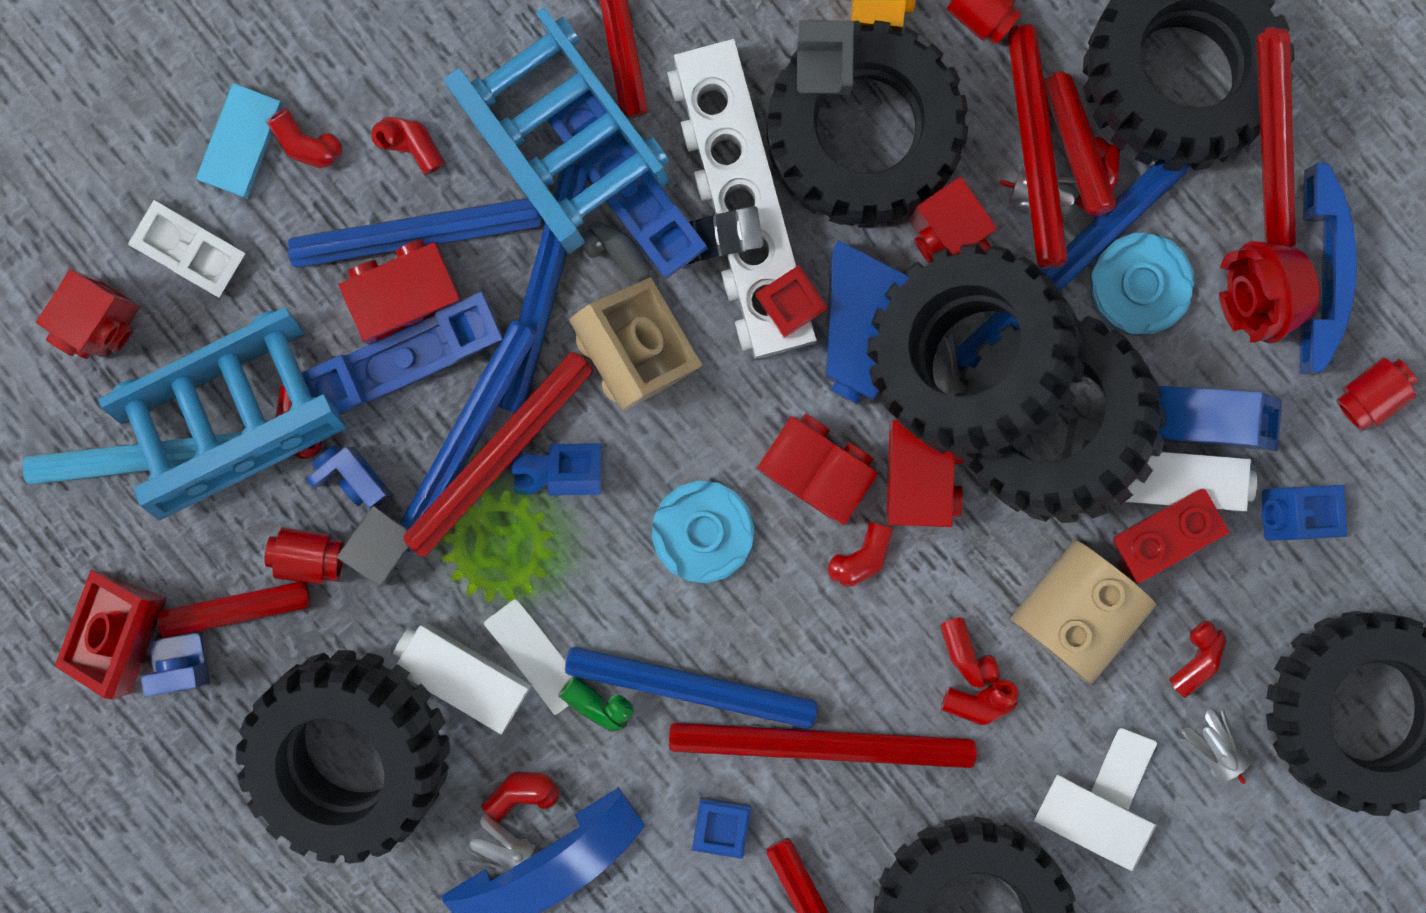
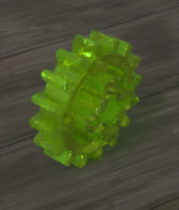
M504 490L500 502H495L491 492L485 491L482 495L483 505L478 507L474 503L467 511L468 514L454 525L457 527L456 533L446 534L442 539L446 543L453 544V552L442 557L443 562H456L459 567L454 571L451 579L457 581L466 577L470 581L466 594L470 596L477 592L480 587L484 588L486 602H493L498 591H503L508 602L514 601L516 596L515 587L520 586L528 594L534 591V586L530 577L535 575L546 578L548 575L547 570L540 565L541 560L555 557L554 551L544 548V541L554 537V531H541L539 524L547 515L544 511L534 515L529 514L527 511L530 508L531 499L528 497L522 499L518 505L512 504V491ZM504 511L520 519L510 526L496 524L488 513ZM472 526L473 531L477 535L475 551L466 557L465 539L468 530ZM493 532L496 537L508 536L511 543L506 547L509 555L507 560L501 555L491 557L488 554L487 549L492 545L489 533ZM531 535L533 553L526 567L520 557L522 542ZM486 567L500 568L510 580H489L478 573Z

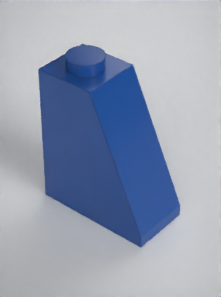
M839 240L830 257L825 379L834 383L831 392L858 405L861 398L868 401L874 400L878 389L872 384L869 373L871 366L876 365V363L867 355L868 339L870 337H878L879 332L871 325L876 309L886 310L890 301L884 294L893 282L901 287L910 277Z
M1159 386L1163 395L1160 398V403L1166 410V426L1159 428V435L1164 441L1278 451L1282 400L1263 392Z

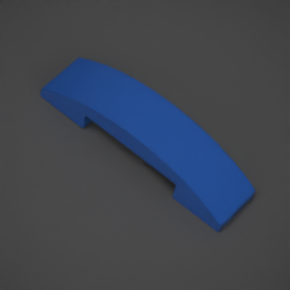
M588 90L547 121L564 144L606 112L590 90ZM616 131L577 159L576 162L587 169V176L592 184H594L633 156L635 152L619 131ZM646 171L606 200L607 204L665 279L708 249L679 208L674 206L649 171Z
M1316 163L1304 170L1303 221L1323 222L1321 319L1306 321L1300 327L1299 374L1310 375L1323 372L1333 358L1348 324L1356 287L1357 254L1352 218L1344 192L1328 163Z
M479 292L435 312L434 316L366 347L348 355H339L302 372V375L312 397L324 394L339 410L340 414H343L464 361L501 342L503 336L484 292Z
M618 787L575 814L580 826L579 828L495 879L486 869L482 870L441 896L443 903L452 913H540L581 889L611 865L644 828L643 820Z

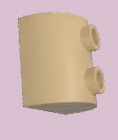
M651 277L588 304L569 319L577 334L576 343L579 350L585 356L591 358L603 378L602 388L604 393L610 400L618 404L621 411H625L649 399L703 366Z
M1074 540L1009 620L1091 686L1156 607V603L1139 586L1107 560L1084 544Z

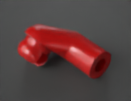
M287 108L273 114L266 121L283 150L292 160L323 169L332 166L334 163L333 159L338 158L342 154V144L335 135L324 133L318 139L305 135Z

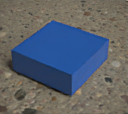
M700 797L692 851L743 859L751 805Z

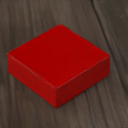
M800 265L755 293V296L783 338H786L828 310V307Z

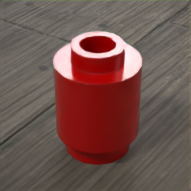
M951 0L945 8L948 13L983 41L985 38H988L995 45L999 43L1022 15V12L1014 6L1016 0Z
M1382 357L1343 387L1344 394L1336 399V403L1348 420L1359 431L1363 432L1370 426L1377 428L1415 399L1416 393L1412 387L1418 381L1412 371L1400 359L1392 363L1387 358Z
M281 527L278 536H270L267 541L265 567L272 568L275 579L325 585L326 581L338 582L343 562L337 556L344 547V541L333 540L332 534Z

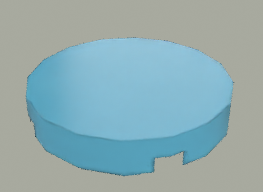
M1132 233L1113 241L1098 255L1090 273V296L1097 313L1112 328L1129 335H1151L1172 327L1186 313L1191 302L1194 272L1187 255L1172 240L1162 236Z
M698 480L678 486L662 500L654 515L651 537L658 558L670 572L687 581L710 583L727 578L743 565L752 548L754 524L748 506L735 491L717 482Z

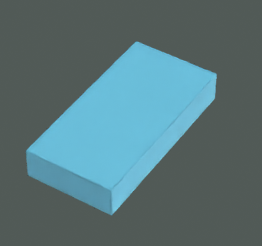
M232 83L196 180L248 199L273 134L266 121L273 114L282 110L284 104L277 99Z

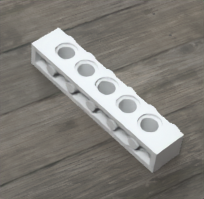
M731 39L675 54L674 65L676 70L667 72L674 102L685 101L689 120L680 123L688 152L698 150L703 169L694 172L701 201L711 200L716 215L729 212L724 201L730 192L745 190L750 193L755 202L754 206L758 208L762 239L768 250V257L759 265L744 263L738 253L726 255L730 269L721 271L728 300H739L744 318L735 321L742 351L752 349L754 359L757 360L812 345L816 342V337L811 321L786 338H783L770 317L759 314L752 305V297L758 290L763 289L795 268L796 264L735 40ZM708 91H717L726 98L727 106L719 114H706L697 104L699 98ZM723 140L734 142L740 148L741 156L735 163L730 165H722L716 162L711 155V150L716 143Z

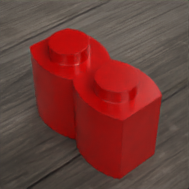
M804 414L800 421L790 416L755 469L831 520L844 526L878 475L875 470L869 467L873 458L847 442L844 449L826 439L830 430L809 415Z

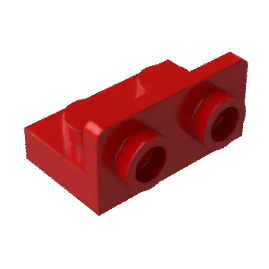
M1197 489L1113 537V543L1123 559L1117 563L1121 572L1134 583L1139 584L1230 532L1208 492L1205 489Z

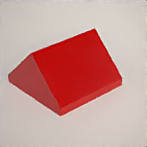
M90 570L55 667L103 698L113 700L131 694L157 626V613L163 610L167 597L106 574Z

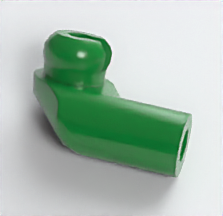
M572 676L565 683L558 695L559 698L582 716L610 732L624 729L627 726L626 721L634 714L632 704L625 697L614 695L608 702L575 676Z

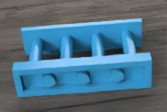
M543 7L536 14L547 33L545 36L482 81L477 77L470 82L460 68L442 80L569 255L585 244L584 239L577 230L584 223L582 217L646 171L651 173L661 188L670 182L663 168L669 162V159L652 136L643 141L574 48L581 41L566 19L562 16L554 21L546 8ZM560 51L576 74L512 120L507 116L499 122L489 109V107L496 103L494 97ZM590 90L606 113L543 159L539 160L536 156L528 162L518 149L519 146L525 143L523 137ZM619 130L635 154L570 201L565 197L560 202H557L547 188L555 182L552 177Z
M286 307L280 310L264 312L258 315L251 324L140 379L124 381L118 384L112 393L98 399L101 408L117 422L123 424L130 421L151 473L148 481L133 489L140 506L159 521L346 429L339 410L324 394L318 397H312L288 343L304 335L305 332L302 325ZM267 352H270L292 403L288 412L270 421L264 419L242 367L243 364ZM221 375L224 376L245 426L241 435L223 444L217 442L195 389ZM174 398H177L198 450L195 458L177 467H171L149 414L150 410Z

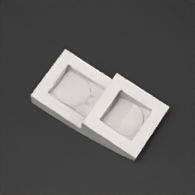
M153 200L128 243L131 247L217 297L221 296L245 255L241 250Z
M1056 775L1034 819V822L1130 871H1134L1156 827V824L1060 775Z

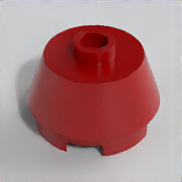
M1250 241L1239 250L1231 251L1224 257L1220 268L1228 270V291L1219 292L1222 311L1233 331L1243 329L1250 336L1249 342L1276 343L1311 319L1316 313L1320 298L1318 277L1312 262L1300 249Z

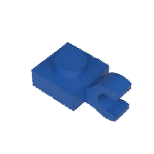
M550 444L549 455L520 453L512 462V474H515L514 493L529 495L538 492L544 485H548L549 496L601 495L602 444Z

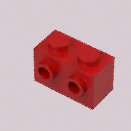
M961 176L918 205L908 219L918 234L913 241L929 264L934 262L932 253L948 248L953 255L961 254L960 247L963 244H979L986 251L992 247L987 238L997 230V227Z
M424 239L408 243L395 251L396 259L378 266L376 260L362 263L347 271L350 279L338 283L363 342L370 345L434 316L435 312L463 300L442 250L435 242L426 245Z
M69 269L35 323L50 332L45 339L48 343L70 356L77 354L84 359H88L93 354L108 358L112 351L118 353L128 342L133 332V327L130 326V323L141 306L101 280Z
M898 420L889 422L886 525L952 527L953 517H961L963 505L962 486H954V465H963L964 460L956 458L950 451L942 454L930 448L902 426Z

